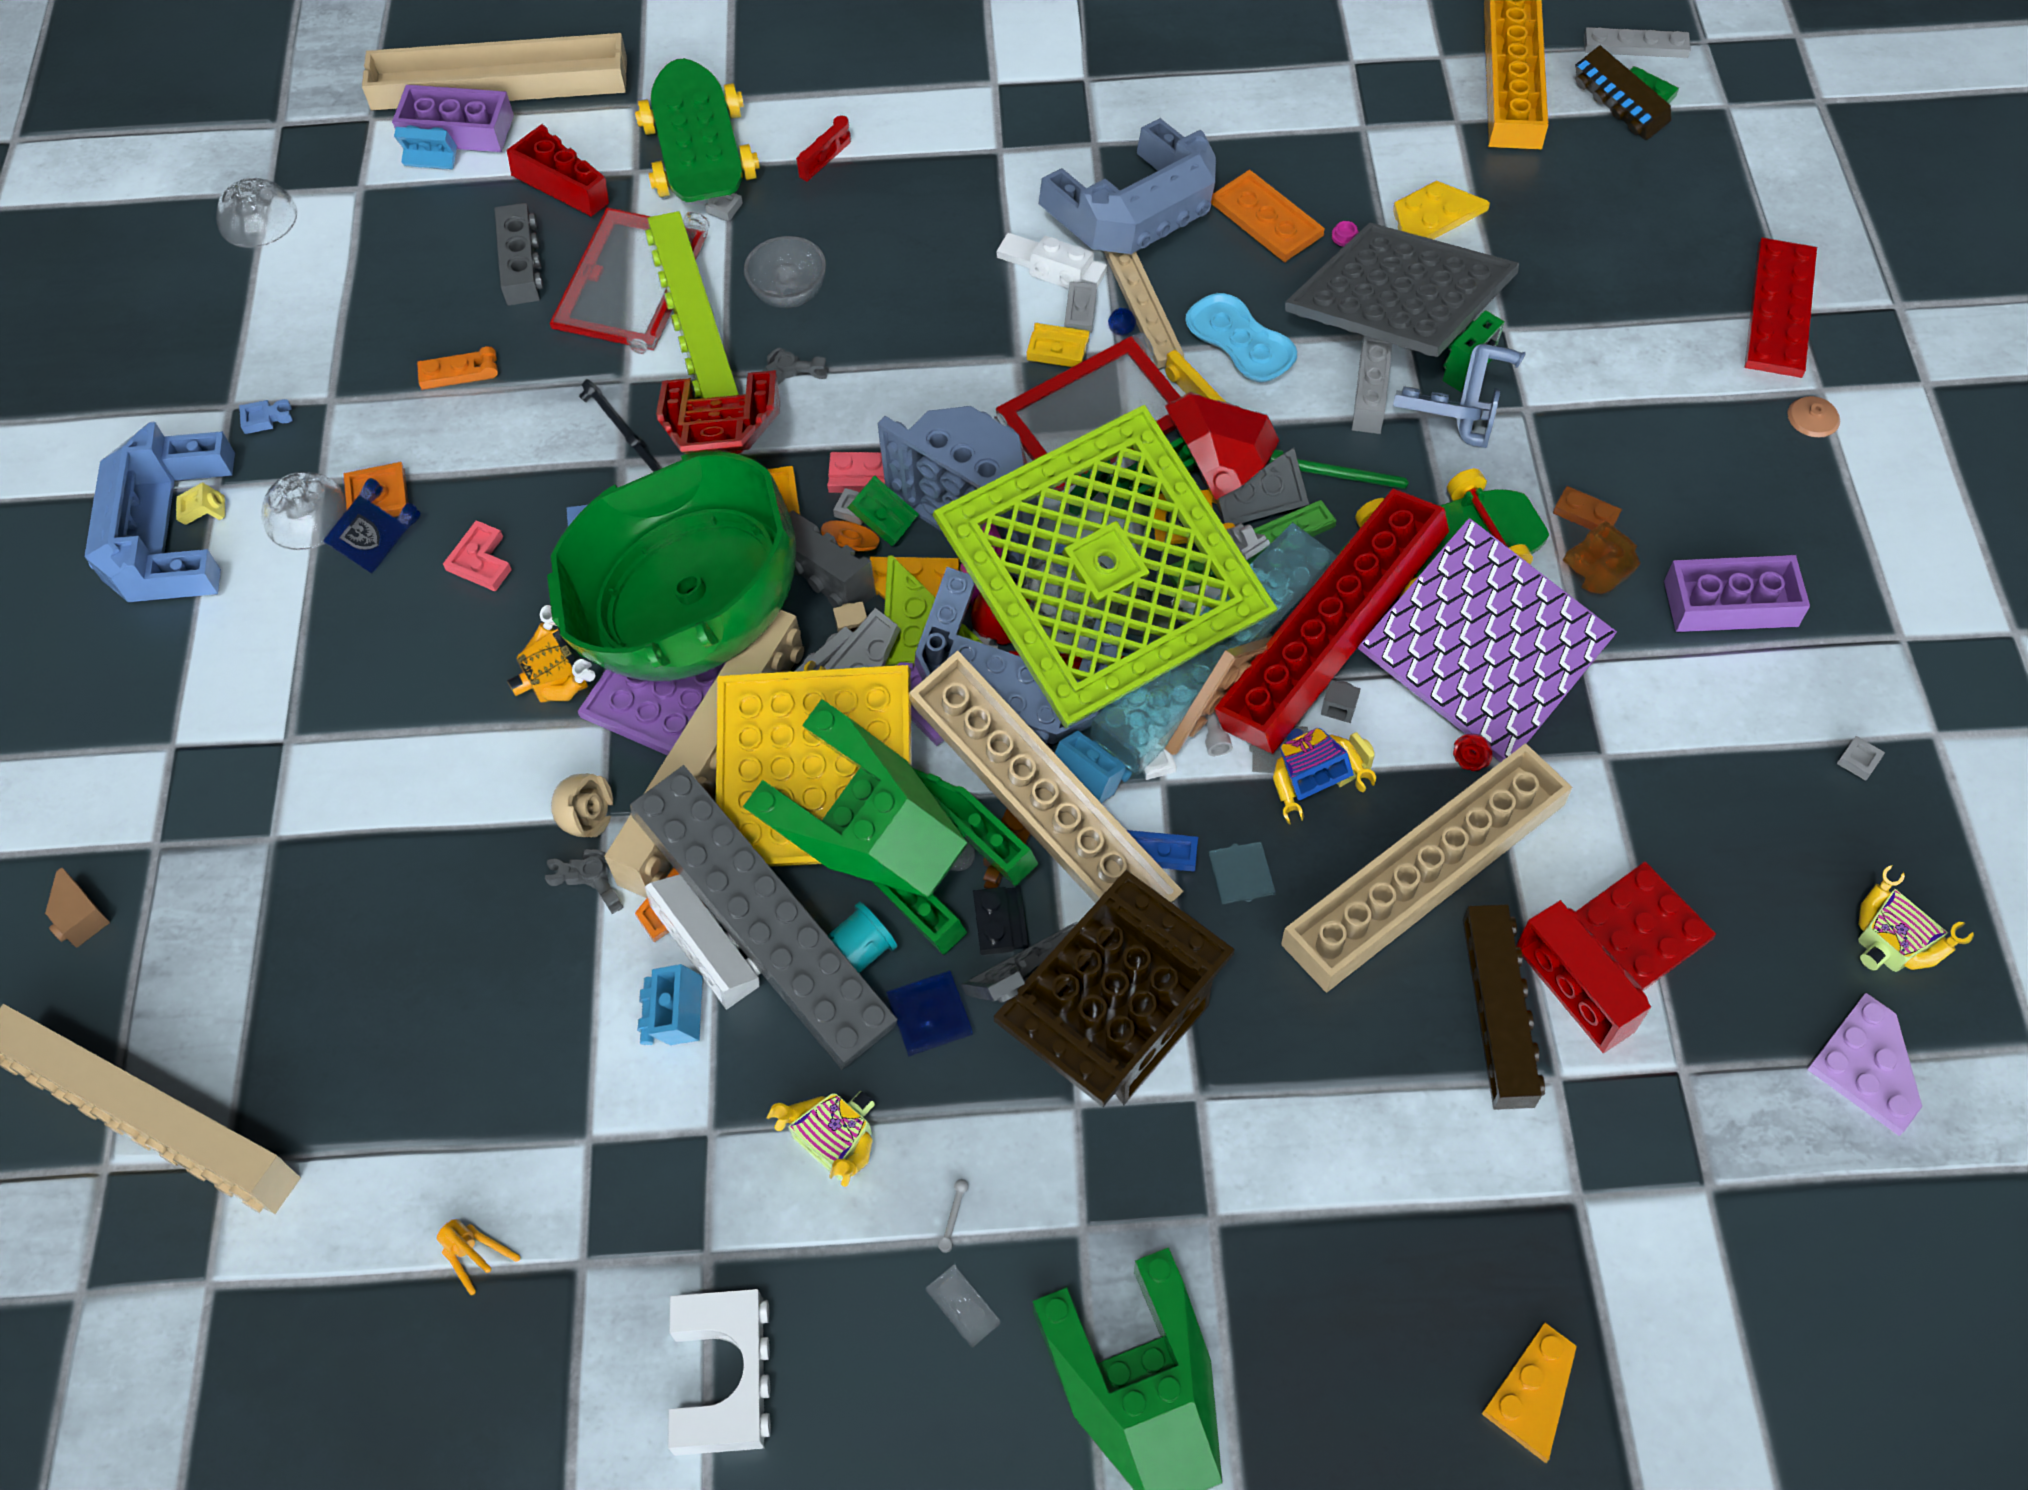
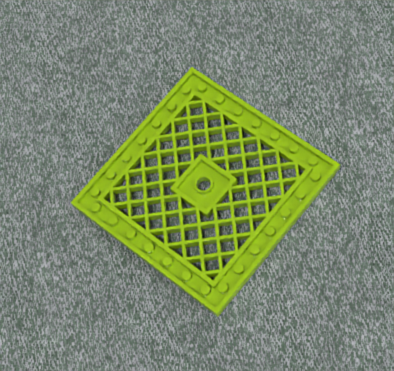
M1145 404L933 512V517L1065 729L1267 618L1278 609ZM1117 456L1115 465L1105 463ZM1123 457L1138 461L1137 470L1133 471L1122 468ZM1143 465L1146 467L1150 475L1142 473ZM1092 469L1089 479L1078 476ZM1097 470L1113 475L1110 485L1095 481ZM1118 476L1134 481L1132 491L1116 487ZM1065 483L1063 492L1053 489ZM1139 483L1155 487L1153 497L1137 493ZM1075 484L1087 488L1085 498L1068 494L1070 485ZM1092 490L1108 494L1106 504L1090 500ZM1160 490L1167 501L1158 499ZM1039 496L1037 506L1026 503ZM1113 496L1129 500L1127 511L1111 506ZM1044 497L1061 501L1059 511L1056 512L1043 508ZM1135 502L1150 506L1148 517L1132 512ZM1066 503L1082 507L1080 518L1063 514ZM1156 508L1171 512L1169 523L1154 519ZM1013 509L1011 519L1000 517V515ZM1087 509L1103 513L1101 524L1085 520ZM1018 510L1034 515L1032 526L1015 521ZM1109 515L1123 519V528H1121L1117 520L1107 525ZM1039 517L1056 521L1054 531L1038 528ZM1176 517L1179 518L1184 527L1175 525ZM1130 522L1146 526L1144 535L1140 536L1128 532ZM986 523L985 530L983 533L980 526ZM1061 523L1077 527L1075 538L1059 534ZM991 524L1007 528L1006 538L1001 539L989 535ZM1151 528L1167 532L1165 542L1149 538ZM1082 529L1093 532L1092 534L1080 539ZM1013 530L1029 535L1027 546L1010 541ZM1172 534L1188 538L1186 548L1171 545ZM1034 537L1051 541L1049 551L1033 548ZM1193 541L1201 553L1192 551ZM1056 543L1067 545L1062 551L1064 556L1054 554ZM1132 543L1141 545L1139 554L1133 547ZM992 546L1003 549L1001 558L998 557ZM1147 547L1162 551L1160 562L1144 558ZM1008 550L1024 555L1022 566L1005 561ZM1168 553L1183 557L1181 568L1166 564ZM1029 556L1046 561L1043 572L1027 568ZM1101 556L1111 558L1114 567L1111 569L1101 567L1098 563V558ZM1189 559L1204 563L1202 574L1187 570ZM1051 562L1067 567L1065 578L1048 574ZM1210 568L1214 572L1217 579L1208 576ZM1148 569L1158 571L1155 582L1144 579L1150 573ZM1072 570L1080 582L1070 580ZM1008 572L1019 575L1017 585ZM1163 573L1179 577L1177 588L1161 584ZM1024 576L1041 581L1038 592L1022 588ZM1185 579L1200 583L1198 594L1183 590ZM1046 583L1062 587L1060 598L1043 594ZM1206 585L1221 589L1219 600L1204 596ZM1131 586L1129 596L1118 593ZM1137 587L1153 591L1151 602L1135 598ZM1068 589L1084 593L1081 604L1065 600ZM1159 593L1174 597L1172 609L1157 605ZM1227 594H1228V596L1230 597V600L1227 601V602H1225V601H1226V596H1227ZM1089 596L1095 605L1105 600L1103 611L1087 606ZM1025 598L1036 601L1033 611ZM1180 599L1195 603L1193 615L1178 611ZM1111 601L1127 605L1124 617L1109 613ZM1041 603L1057 607L1055 619L1038 614ZM1202 606L1213 608L1200 616ZM1133 607L1148 611L1146 623L1130 619ZM1063 609L1079 613L1076 625L1060 621ZM1154 613L1170 618L1167 629L1152 625ZM1085 615L1100 619L1098 631L1082 627ZM1176 619L1187 622L1185 625L1174 630ZM1106 621L1122 625L1120 637L1104 633ZM1042 625L1052 627L1050 638ZM1128 627L1143 631L1141 643L1125 639ZM1058 629L1074 634L1071 645L1055 641ZM1149 634L1161 636V638L1147 645ZM1079 636L1096 640L1093 652L1077 647ZM1101 642L1117 646L1115 658L1099 654ZM1123 648L1135 651L1121 659ZM1059 652L1069 654L1067 665ZM1075 656L1091 660L1088 672L1072 668ZM1096 662L1109 665L1094 674ZM1075 678L1080 679V680H1082V681H1080V682L1077 683V681L1075 680Z

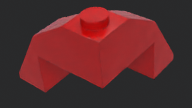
M1189 392L1165 405L1176 431L1184 440L1207 489L1215 500L1243 486L1262 470L1280 441L1268 415L1264 413L1253 412L1240 408L1237 405L1209 399L1193 392Z

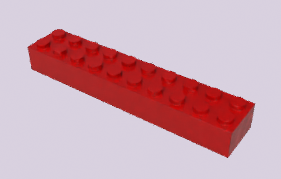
M1394 488L1389 492L1266 644L1267 649L1255 657L1250 663L1252 666L1243 672L1239 680L1233 684L1216 705L1214 710L1224 731L1271 754L1276 751L1449 533L1444 507Z

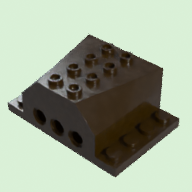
M1125 870L1024 982L1025 984L1018 988V994L1009 999L993 1016L994 1022L1100 1106L1104 1107L1114 1094L1125 1105L1207 1009L1212 981L1232 958L1235 949L1132 873Z

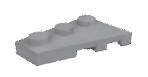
M875 608L824 667L828 670L884 666L900 628Z

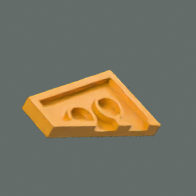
M1547 1323L1542 1325L1482 1412L1483 1416L1544 1463H1547L1550 1458L1577 1347Z

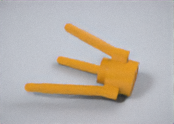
M453 1219L440 1229L436 1239L444 1247L442 1254L450 1261L470 1295H474L476 1290L456 1256L463 1257L467 1254L486 1273H489L492 1269L473 1249L475 1245L474 1238L513 1261H520L518 1254L479 1232L472 1224L465 1226L459 1219Z

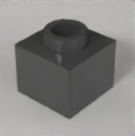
M1331 680L1323 701L1321 715L1351 723L1361 688L1354 687L1348 682Z

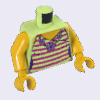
M1893 865L1883 870V881L1880 885L1875 884L1860 906L1858 925L1863 932L1858 940L1867 949L1860 956V959L1871 970H1877L1883 963L1895 972L1904 967L1911 970L1934 967L1956 950L1954 946L1958 943L1967 944L1974 937L1972 932L1964 939L1958 938L1955 934L1956 930L1965 924V922H1958L1952 926L1951 936L1946 939L1945 936L1948 933L1899 891L1895 889L1891 893L1889 889L1904 880V872L1896 882H1891L1887 879V871Z
M859 1091L848 1104L837 1094L832 1093L827 1097L820 1096L789 1106L783 1103L772 1105L766 1118H778L774 1128L777 1131H782L786 1124L789 1123L788 1127L792 1138L830 1171V1179L833 1176L838 1180L842 1179L841 1185L843 1187L848 1186L851 1177L863 1169L869 1162L873 1142L870 1124L863 1117L875 1104L864 1092Z

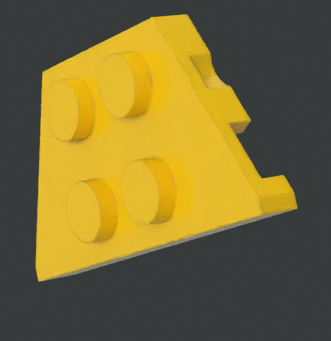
M1436 180L1394 202L1393 213L1395 220L1398 221V230L1435 239L1488 211L1490 202Z

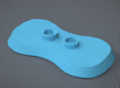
M1225 293L1208 295L1196 302L1186 314V324L1190 331L1200 340L1215 345L1227 352L1238 370L1250 380L1256 382L1273 380L1287 371L1297 359V349L1294 343L1285 335L1259 324L1252 317L1247 306L1235 296Z

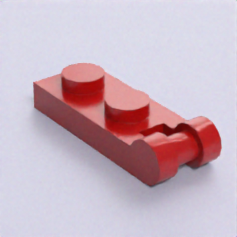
M840 115L833 119V126L799 154L796 158L799 178L808 182L850 144L849 120L846 116Z

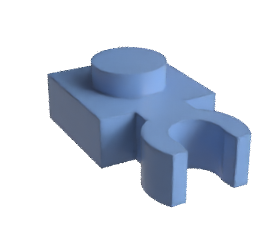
M287 399L279 400L273 405H270L268 400L239 405L240 424L244 434L273 429V422L289 423L293 421L290 412L287 411L292 410Z

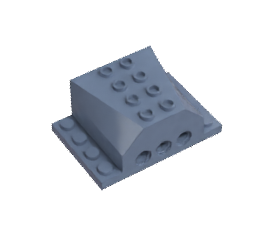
M972 406L929 410L909 430L901 422H895L887 416H884L877 423L885 485L919 514V518L940 531L942 530L933 517L934 510L1027 464L1019 434L1013 428L1004 426L992 419L988 413L980 412ZM1035 497L1026 503L1037 506L1038 498ZM1013 509L1000 515V517L1011 519ZM1018 510L1015 521L1032 526L1034 515ZM1039 517L1038 528L1044 523L1043 517ZM995 525L1001 539H1005L1008 529ZM1013 530L1010 541L1027 546L1029 535ZM1008 550L1005 561L1022 566L1024 555ZM1029 556L1027 568L1032 569V557ZM1008 572L1015 578H1019L1018 574Z

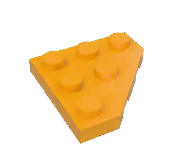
M870 557L876 595L879 594L885 600L888 557ZM894 557L934 597L937 595L946 567L958 571L960 567L959 558Z

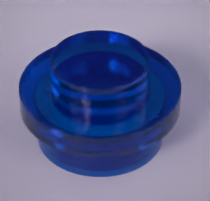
M1118 308L1110 315L1108 326L1116 334H1128L1135 329L1136 318L1129 309Z

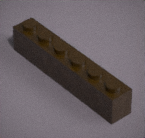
M1508 904L1468 906L1462 921L1493 1110L1535 1108L1541 1097L1545 1095V1081L1543 1075H1538L1536 1065L1539 1062V1047L1537 1042H1532L1530 1031L1533 1030L1534 1019L1532 1011L1526 1008L1525 999L1528 997V985L1526 979L1521 978L1519 967L1522 966V951L1520 947H1516L1514 936L1517 934L1516 919L1514 916H1510Z

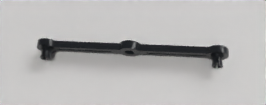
M586 379L582 383L584 391L579 394V397L586 403L593 397L624 435L625 440L636 450L653 472L662 469L645 448L647 446L645 442L632 432L602 395L601 390L593 382Z

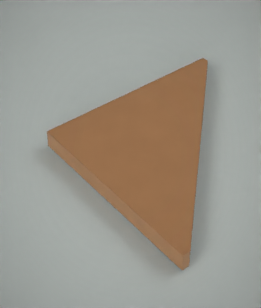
M1272 636L1225 650L1169 740L1165 750L1172 755H1176L1188 736H1195L1208 722L1205 716L1207 714L1211 715L1215 711L1214 708L1233 684L1239 680L1247 668L1252 666L1250 663L1255 657L1267 649L1266 644Z

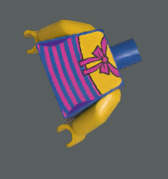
M1315 728L1306 733L1301 729H1294L1286 737L1287 742L1279 747L1282 756L1276 761L1273 781L1280 801L1285 803L1283 815L1289 825L1291 823L1288 814L1293 810L1299 812L1302 821L1304 818L1303 810L1299 804L1294 802V797L1298 801L1353 776V770L1357 775L1355 786L1360 792H1365L1366 790L1364 783L1361 781L1362 778L1369 779L1371 784L1375 785V773L1370 769L1363 768L1362 764L1364 762L1351 741L1333 734L1328 735L1321 728Z

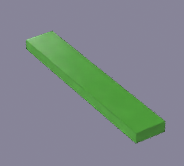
M1319 500L1254 528V532L1265 535L1271 545L1246 561L1248 564H1252L1330 530L1336 526V519L1323 501ZM1189 559L1187 570L1202 574L1204 563ZM1183 560L1171 564V566L1181 568ZM1210 568L1208 576L1217 579L1214 572ZM1167 574L1175 588H1177L1179 577ZM1185 579L1183 588L1197 586L1200 583Z

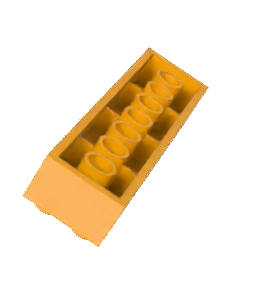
M1484 0L1489 147L1542 149L1548 129L1542 0Z

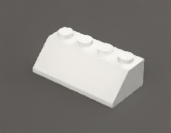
M680 874L651 882L645 886L650 907L700 975L703 976L705 982L726 1010L760 987L758 975L761 974L749 958L746 960L738 951L740 949L738 944L728 933L725 934L719 926V921L705 907Z

